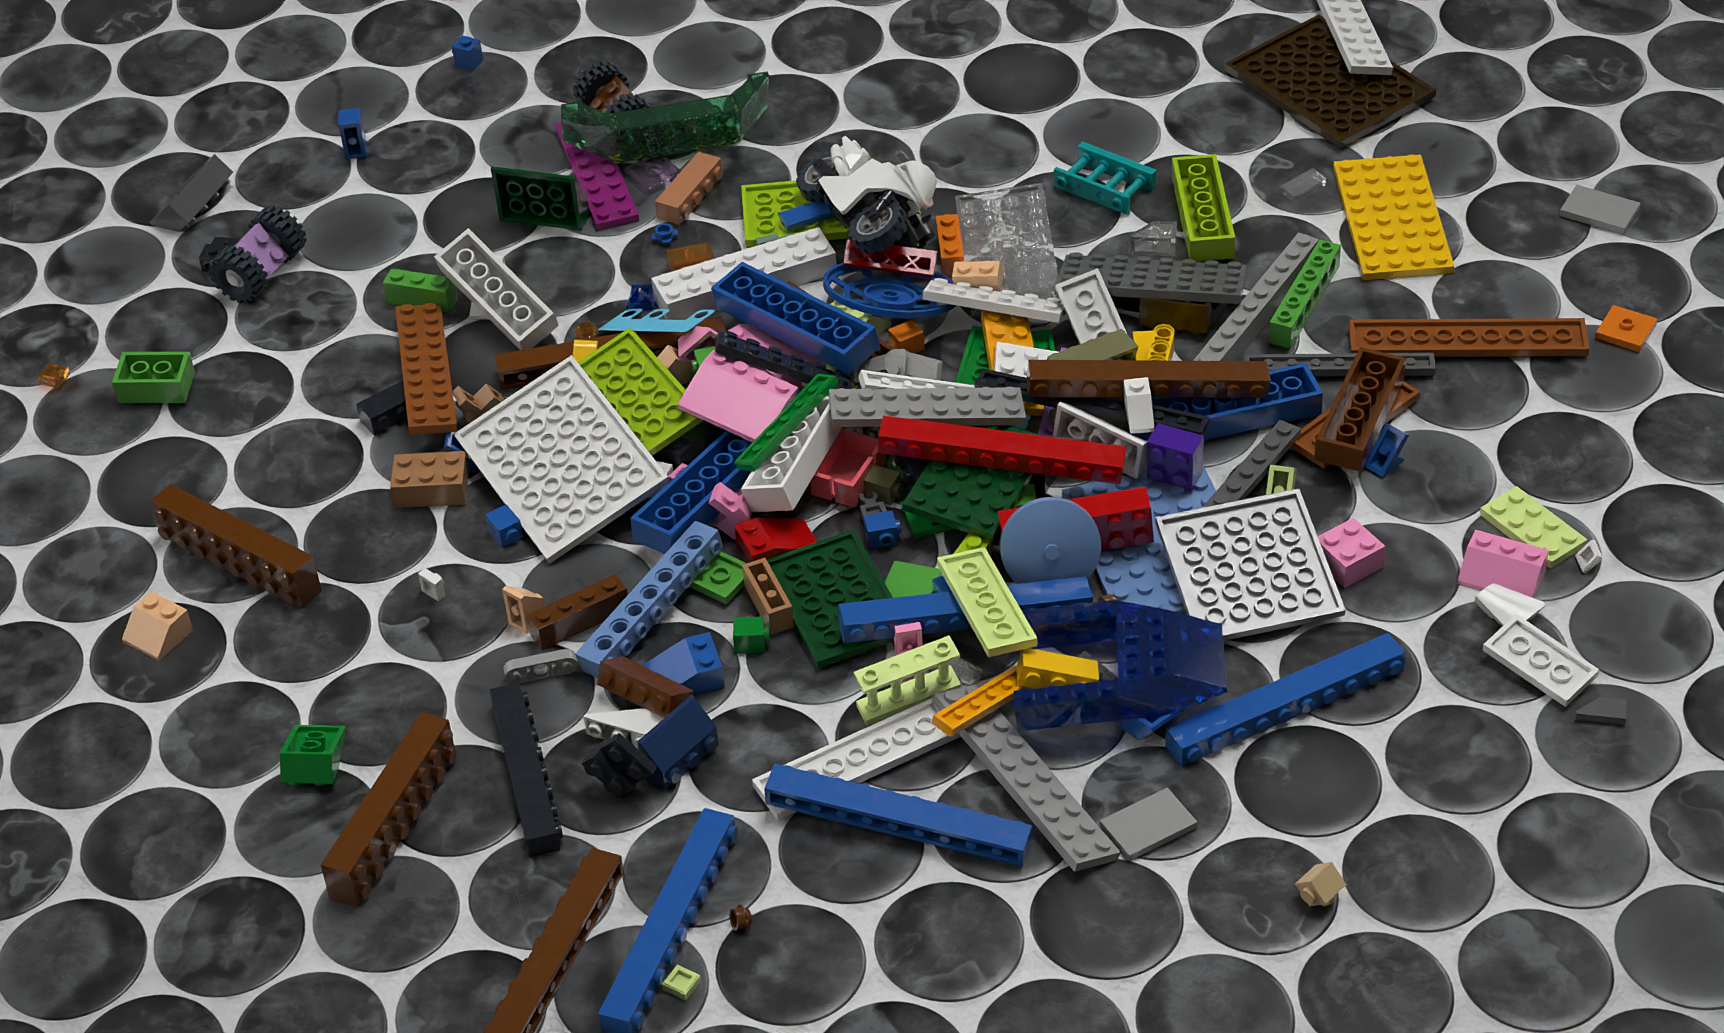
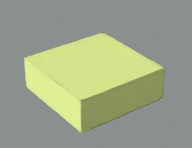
M677 965L662 983V988L664 991L686 1001L700 984L701 975Z

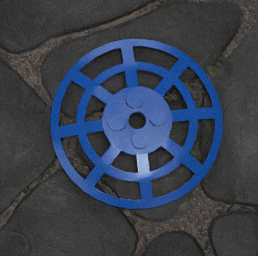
M843 263L833 266L824 274L823 288L828 296L836 302L860 312L883 317L909 319L941 315L956 307V305L952 304L937 306L938 302L930 301V306L917 305L918 301H923V291L925 288L912 283L915 278L914 275H905L903 280L875 278L871 271L877 270L843 266ZM862 271L865 279L856 280L849 284L838 278L848 273ZM934 271L933 278L916 276L928 281H934L936 278L946 279L948 283L953 284L951 279L937 271ZM832 282L843 288V296L830 287ZM868 285L863 291L857 289V287ZM850 292L863 297V299H851L849 294Z

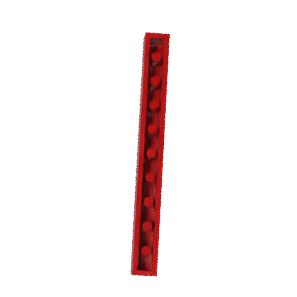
M884 415L878 435V453L1120 485L1126 453V446Z

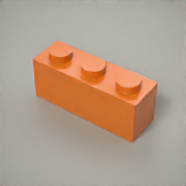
M958 214L936 216L941 273L949 279L952 278L954 262L964 261Z

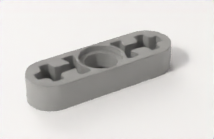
M563 649L508 661L503 669L508 683H525L570 674L577 669L578 662L573 650ZM539 664L547 665L543 669H535Z

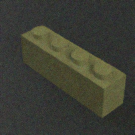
M1123 329L1096 339H1090L1080 345L1072 346L1064 351L1053 353L1047 357V360H1135L1139 346Z

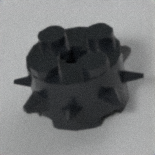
M918 211L908 217L909 225L906 226L907 231L902 233L901 239L896 240L894 245L917 249L925 247L927 242L936 236L928 225L932 215L922 217Z

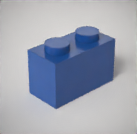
M360 108L339 110L338 126L345 159L367 157V140Z

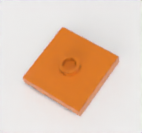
M1613 305L1597 329L1595 338L1640 352L1656 327L1657 318Z

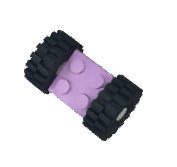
M275 205L264 207L250 221L248 233L235 246H227L209 264V275L213 276L210 279L212 282H216L215 287L221 289L224 296H230L229 299L232 301L236 299L237 303L244 302L248 304L252 302L267 286L268 277L281 263L291 261L306 245L307 238L304 237L306 232L301 230L303 226L301 223L298 224L296 222L297 218L290 216L291 212L288 210L284 212L282 207L278 206L275 208Z

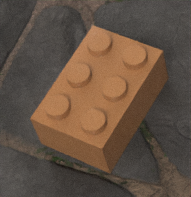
M466 451L394 455L390 484L394 508L466 505L469 481Z

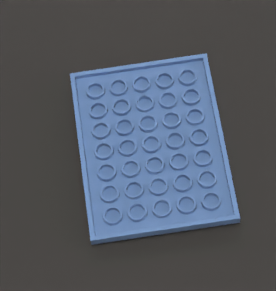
M1204 465L1203 472L1193 490L1147 478V471L1142 472L1137 479L1130 475L1122 476L1121 485L1094 482L1062 489V498L1067 500L1146 487L1152 512L1154 542L1101 551L1099 562L1094 570L1120 631L1187 616L1155 524V519L1159 516L1202 508L1216 492Z

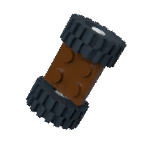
M600 60L599 64L593 61L590 67L588 65L584 66L586 70L584 72L580 70L578 72L580 77L575 78L573 81L576 84L572 86L573 95L590 115L592 113L597 117L602 125L601 130L615 147L649 141L647 137L654 134L652 128L657 127L655 122L657 121L656 113L643 97L641 98L638 94L634 95L630 91L627 78L620 69L611 61L606 63L604 60Z

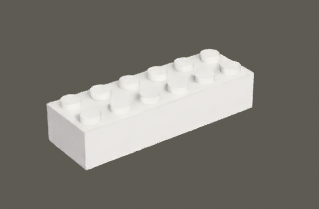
M469 228L434 256L440 270L519 350L533 348L559 326L554 313Z
M826 396L755 472L752 471L741 491L751 512L794 510L842 428L832 427L829 396Z

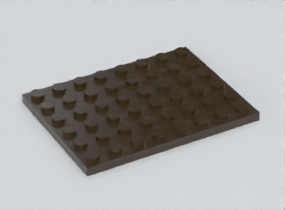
M1319 14L1226 62L1224 69L1340 149L1436 97V89L1391 60L1390 62L1393 66L1391 75L1350 73L1325 18Z

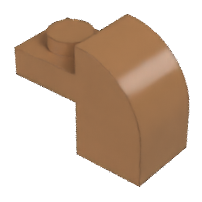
M485 384L474 396L459 386L452 391L456 399L455 405L462 411L469 424L504 401L501 393L488 384Z

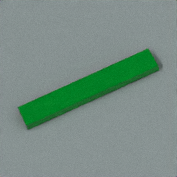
M817 374L735 460L736 468L755 472L826 397L829 389H833L839 383L837 377L834 375Z

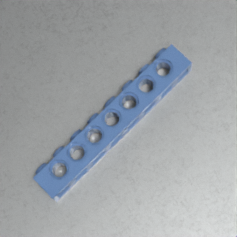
M697 521L693 522L575 653L581 671L598 678L600 661L621 656L626 657L631 653L635 645L646 636L652 626L661 619L662 615L676 602L677 598L691 585L692 581L706 568L708 563L720 553L723 544L717 529Z

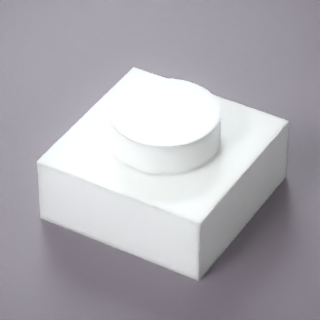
M426 568L418 573L421 590L438 602L446 596L443 586L444 581L439 574L432 573Z

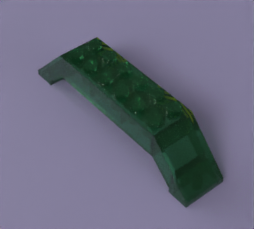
M766 71L747 74V80L734 94L608 114L584 105L582 101L561 104L562 141L614 163L740 143L767 108L769 73Z

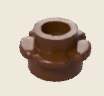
M738 905L737 908L730 910L729 918L732 928L735 931L742 930L744 932L748 930L749 925L752 924L750 910L745 909L742 905Z

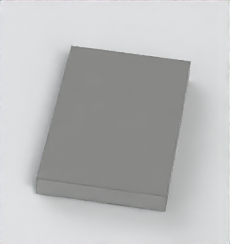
M1576 185L1560 209V216L1625 234L1638 213L1641 203Z
M1167 787L1100 820V827L1124 856L1131 861L1196 829L1197 821Z

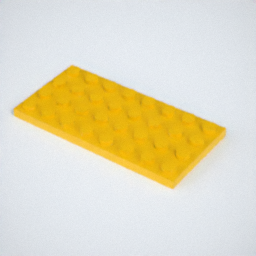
M1421 155L1335 161L1333 163V170L1363 281L1454 273V263Z

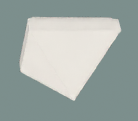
M1593 539L1575 554L1579 566L1585 574L1599 564L1603 558Z

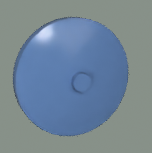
M1045 497L1026 503L1012 514L1002 531L1000 553L1008 575L1016 584L1086 576L1088 580L1099 562L1101 539L1093 518L1084 508L1067 499Z

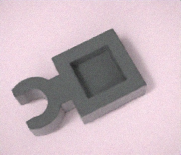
M872 491V498L870 499L864 498L863 493L859 495L860 514L863 522V515L887 511L884 502H878L876 491Z

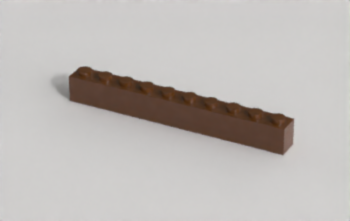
M722 316L706 318L695 325L709 327L717 333L718 331H725ZM634 331L656 357L661 354L667 345L678 349V339L686 333ZM621 333L583 340L598 341L599 349ZM574 341L496 354L495 358L501 390L526 386L571 355L573 356Z
M1028 360L1027 368L1029 397L1124 398V380L1148 377L1151 398H1268L1271 381L1267 361Z
M592 847L587 857H583L579 871L575 877L573 876L570 879L568 890L563 897L559 898L554 914L547 919L543 933L540 938L537 937L534 941L532 952L528 958L523 960L517 978L511 981L506 997L498 1003L496 1014L492 1021L486 1024L483 1033H534L624 874L621 855Z

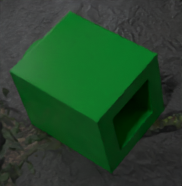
M764 617L734 618L733 643L735 653H765V644L770 642V627H765Z

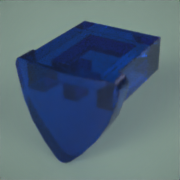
M632 285L627 301V309L653 310L654 294L652 285Z

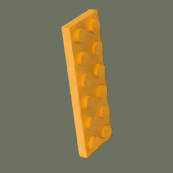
M981 310L980 315L989 370L994 371L997 342L1033 347L1028 317ZM1023 401L1024 410L1027 415L1043 416L1044 405Z

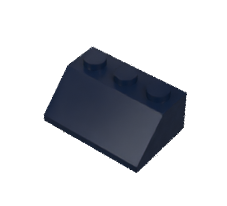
M692 695L637 741L639 751L657 766L654 774L646 779L665 791L673 784H676L691 768L696 767L699 761L708 753L713 752L719 744L715 724Z

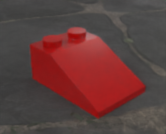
M756 517L734 525L736 545L746 563L762 558L767 560L817 542L804 519Z

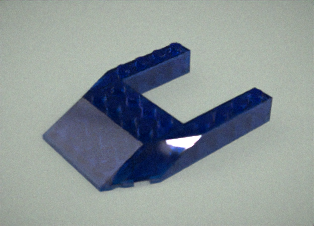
M1102 600L1094 603H1076L1068 606H1050L1041 609L1022 610L1037 637V646L1031 647V649L1117 640L1118 679L1061 686L1053 685L1034 689L1026 688L1014 691V712L1018 732L1175 715L1184 711V706L1196 701L1199 705L1211 697H1217L1227 692L1223 629L1220 623L1167 609L1119 600Z

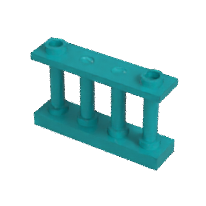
M1082 141L1078 145V161L1068 171L1058 167L1054 168V186L1129 215L1130 198L1140 188L1151 192L1156 188L1157 170ZM1085 166L1094 169L1086 178L1076 175ZM1103 173L1112 176L1105 185L1095 182ZM1121 181L1130 183L1131 185L1123 193L1114 189Z

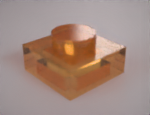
M48 363L37 376L38 383L58 389L70 375L69 368Z

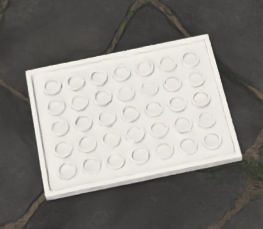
M572 355L454 434L457 441L504 504H507L519 518L522 528L549 564L670 482L667 474Z

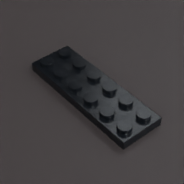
M727 330L724 332L718 331L715 338V352L805 384H809L817 374L834 375L839 383L833 389H852L851 377L838 369H835V371L826 369V366L820 362L814 361L813 364L806 362L803 357L797 354L786 355L777 347L769 346V348H766L754 339L747 338L744 340L738 338L736 333Z

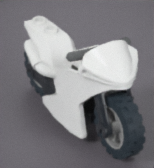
M844 136L841 147L838 144H834L828 153L824 152L819 157H814L809 164L806 163L803 166L804 169L800 170L798 173L799 177L796 178V185L807 201L809 200L811 203L825 201L829 211L833 213L836 220L841 222L845 229L848 228V236L859 252L861 251L864 254L867 252L873 254L878 250L881 252L887 246L891 247L894 245L896 240L901 239L902 233L907 231L906 226L909 225L908 217L921 209L927 210V208L933 205L932 197L937 184L936 177L928 166L917 161H911L901 150L895 153L896 158L901 162L898 165H893L890 162L882 164L874 159L869 160L871 157L864 148L861 149L855 140L851 141Z

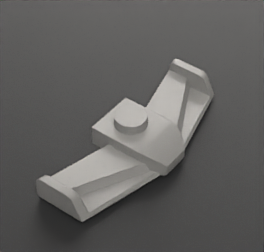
M893 349L885 355L865 360L852 372L851 382L859 385L858 377L861 370L876 372L884 369L889 374L941 381L942 361L910 353L905 349Z

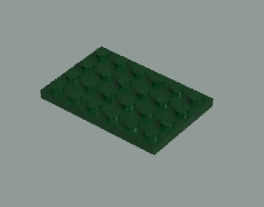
M1011 425L970 426L1038 435ZM930 460L904 500L902 510L993 541L1000 531L998 511L1014 508L1034 473Z
M854 529L767 559L768 564L792 605L794 626L818 669L894 642V638L843 643L838 624L839 604L893 598Z

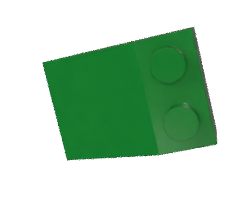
M295 725L279 753L281 782L289 783L293 786L304 783H314L317 786L333 784L338 774L346 726Z

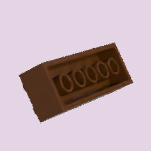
M1359 348L1316 438V461L1362 472L1404 381L1406 358L1367 348Z

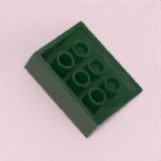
M491 167L499 221L578 231L583 230L590 216L588 197L576 176Z

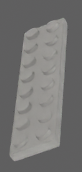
M1020 387L829 389L832 427L881 426L883 415L962 426L1025 425L1026 422Z

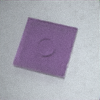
M661 152L656 153V157L643 159L624 169L625 175L646 195L669 186L681 172Z

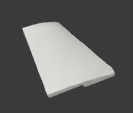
M1494 583L1478 593L1474 600L1491 619L1494 618L1502 627L1516 614L1529 621L1546 607L1543 601Z

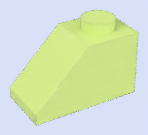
M1270 465L1266 495L1294 490L1297 469Z

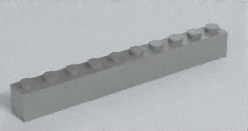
M1298 232L1193 361H1237L1275 314L1319 239Z

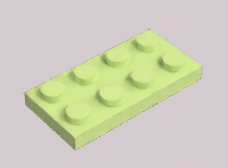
M1517 486L1480 508V515L1512 540L1549 550L1547 567L1550 569L1579 552L1587 544L1588 539Z

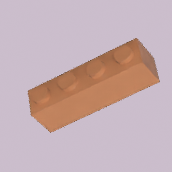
M698 152L656 199L657 219L680 225L685 218L689 217L691 211L700 204L703 197L722 178L721 158Z

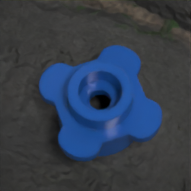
M660 224L655 228L656 233L652 234V240L669 244L672 238L678 235V231L673 229L670 224Z

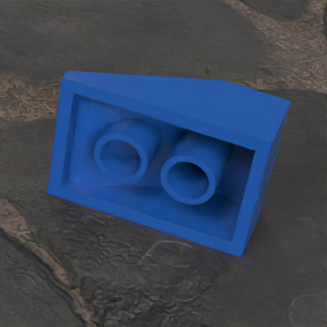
M710 632L684 638L642 665L694 690L693 696L725 688L722 665Z

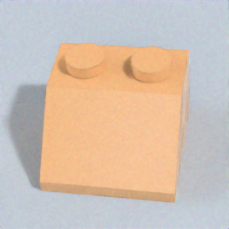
M1001 261L954 262L953 284L965 282L969 283L970 287L988 286L993 288V291L1001 292L1005 265Z
M151 591L134 606L122 641L160 661L193 631L188 611Z

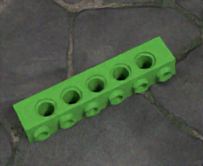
M1319 239L1270 321L1269 343L1291 349L1340 266L1341 245Z

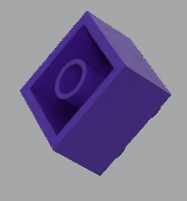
M1157 424L1147 441V478L1193 490L1203 472L1204 436Z

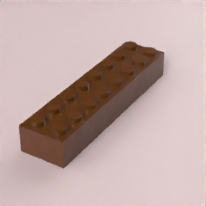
M172 484L168 485L150 501L159 535L165 540L176 543L180 548L195 553L199 558H205L215 566L222 567L230 571L234 576H240L252 585H257L271 595L275 594L287 603L294 604L300 608L305 607L322 591L314 556Z
M423 712L419 714L321 863L330 900L358 908L363 899L369 896L372 885L376 879L381 877L386 863L389 859L393 858L397 846L401 840L406 838L411 824L414 820L418 819L422 807L426 801L431 799L436 785L443 780L445 771L456 759L457 750L454 746L453 732L451 731L448 719Z

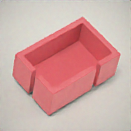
M842 428L810 481L811 495L830 501L832 498H835V502L855 508L860 501L859 495L865 494V477L874 465L883 467L886 463V454L878 453V439Z

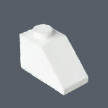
M1148 377L1124 380V400L1130 434L1153 432L1154 419Z

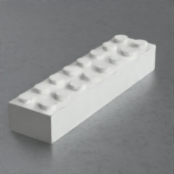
M818 227L696 265L684 267L673 272L661 274L651 279L654 299L660 309L670 310L664 315L665 319L686 320L699 310H719L716 308L711 287L741 262L785 283L790 281L798 286L824 278L827 270L837 265L836 253ZM701 312L694 317L707 314L708 312Z

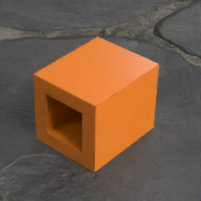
M912 319L888 329L889 339L887 344L891 347L905 349L914 354L925 349L924 331Z

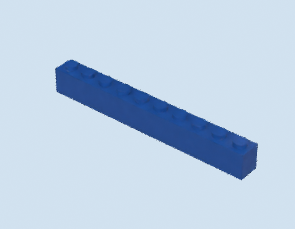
M1086 576L1007 585L1028 622L1091 615L1093 595ZM952 591L839 604L838 624L843 643L894 638V626L920 622L922 634L972 629Z
M1386 633L1167 727L1165 746L1181 766L1195 762L1211 753L1219 752L1234 743L1242 742L1250 736L1265 732L1273 726L1285 723L1324 704H1329L1370 684H1375L1386 677L1398 674L1404 670L1406 652L1389 633Z
M774 763L764 788L765 804L1022 867L1031 843L1032 825L1021 821H1012L999 818L996 815H987L967 808L962 809L950 806L943 802H933L917 796L896 793L892 790L870 787L867 784L845 781L842 778H833L813 771L808 772L789 765L783 766Z
M707 808L703 809L598 1012L601 1031L607 1033H635L637 1029H641L644 1023V1014L647 1008H651L655 1001V992L665 981L666 971L669 965H673L679 945L683 944L686 940L687 929L690 923H694L700 903H704L707 898L710 883L715 882L720 863L725 862L728 848L731 842L734 843L737 838L738 827H735L734 815Z

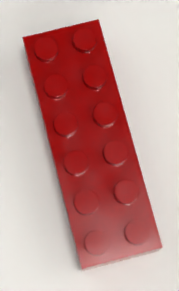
M1146 487L1068 499L1084 508L1093 518L1101 539V551L1154 542L1151 505ZM1019 508L998 511L1001 535L1008 519Z

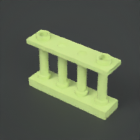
M950 636L854 672V676L863 693L867 694V697L856 701V706L866 726L887 719L933 698L934 693L961 688L959 679L948 663L960 658V654ZM938 666V670L925 674V671ZM915 675L914 679L901 683V680ZM891 685V688L877 693L878 689Z

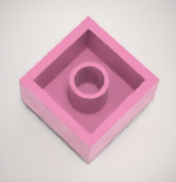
M1354 518L1318 536L1332 576L1344 588L1384 568L1385 545Z

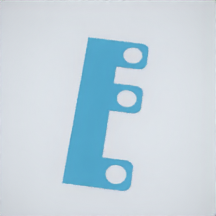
M628 309L598 330L625 331L630 327L633 331L687 332L714 313L715 310H699L686 320H661L659 318L668 313L669 309L653 310L642 319H631L640 313L642 309ZM629 311H636V313L631 316L622 317L623 314ZM663 311V313L657 317H649L651 314L655 312ZM701 312H708L704 317L694 318L695 315Z

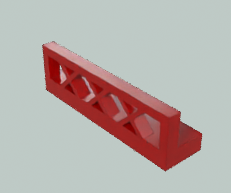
M847 239L843 266L933 278L937 251L892 245L891 247L887 246L881 252L878 250L873 254L869 252L864 254L857 250L851 239Z

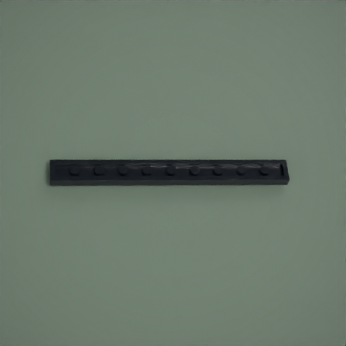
M984 368L974 383L975 388L1020 387L1022 399L1025 402L1057 408V405L1062 402L1094 417L1128 424L1124 398L1029 397L1026 377ZM1152 405L1154 429L1157 424H1162L1204 436L1209 425L1208 416Z

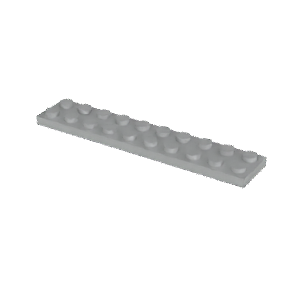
M974 684L934 693L932 702L941 711L978 689L979 686ZM998 709L959 732V735L1074 872L1118 860L1120 855L1118 848Z

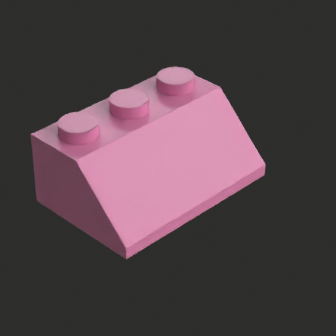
M1475 530L1467 546L1457 584L1482 591L1494 583L1534 598L1546 572L1549 550Z

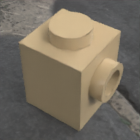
M1332 862L1316 864L1295 883L1302 899L1309 906H1327L1336 899L1335 895L1347 885Z

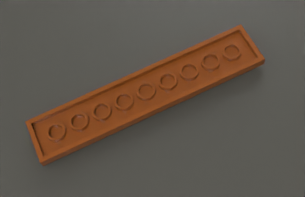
M426 303L424 305L404 304L402 306H395L409 435L457 432L441 305Z
M1585 318L1349 320L1351 353H1358L1359 348L1362 347L1383 353H1434V357L1589 356Z

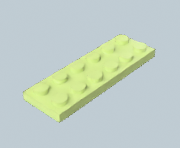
M985 547L937 558L938 568L988 657L1037 646V637Z

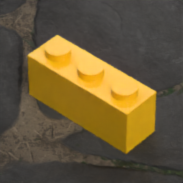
M1026 648L1021 650L1016 666L1017 686L1093 700L1099 682L1098 661Z

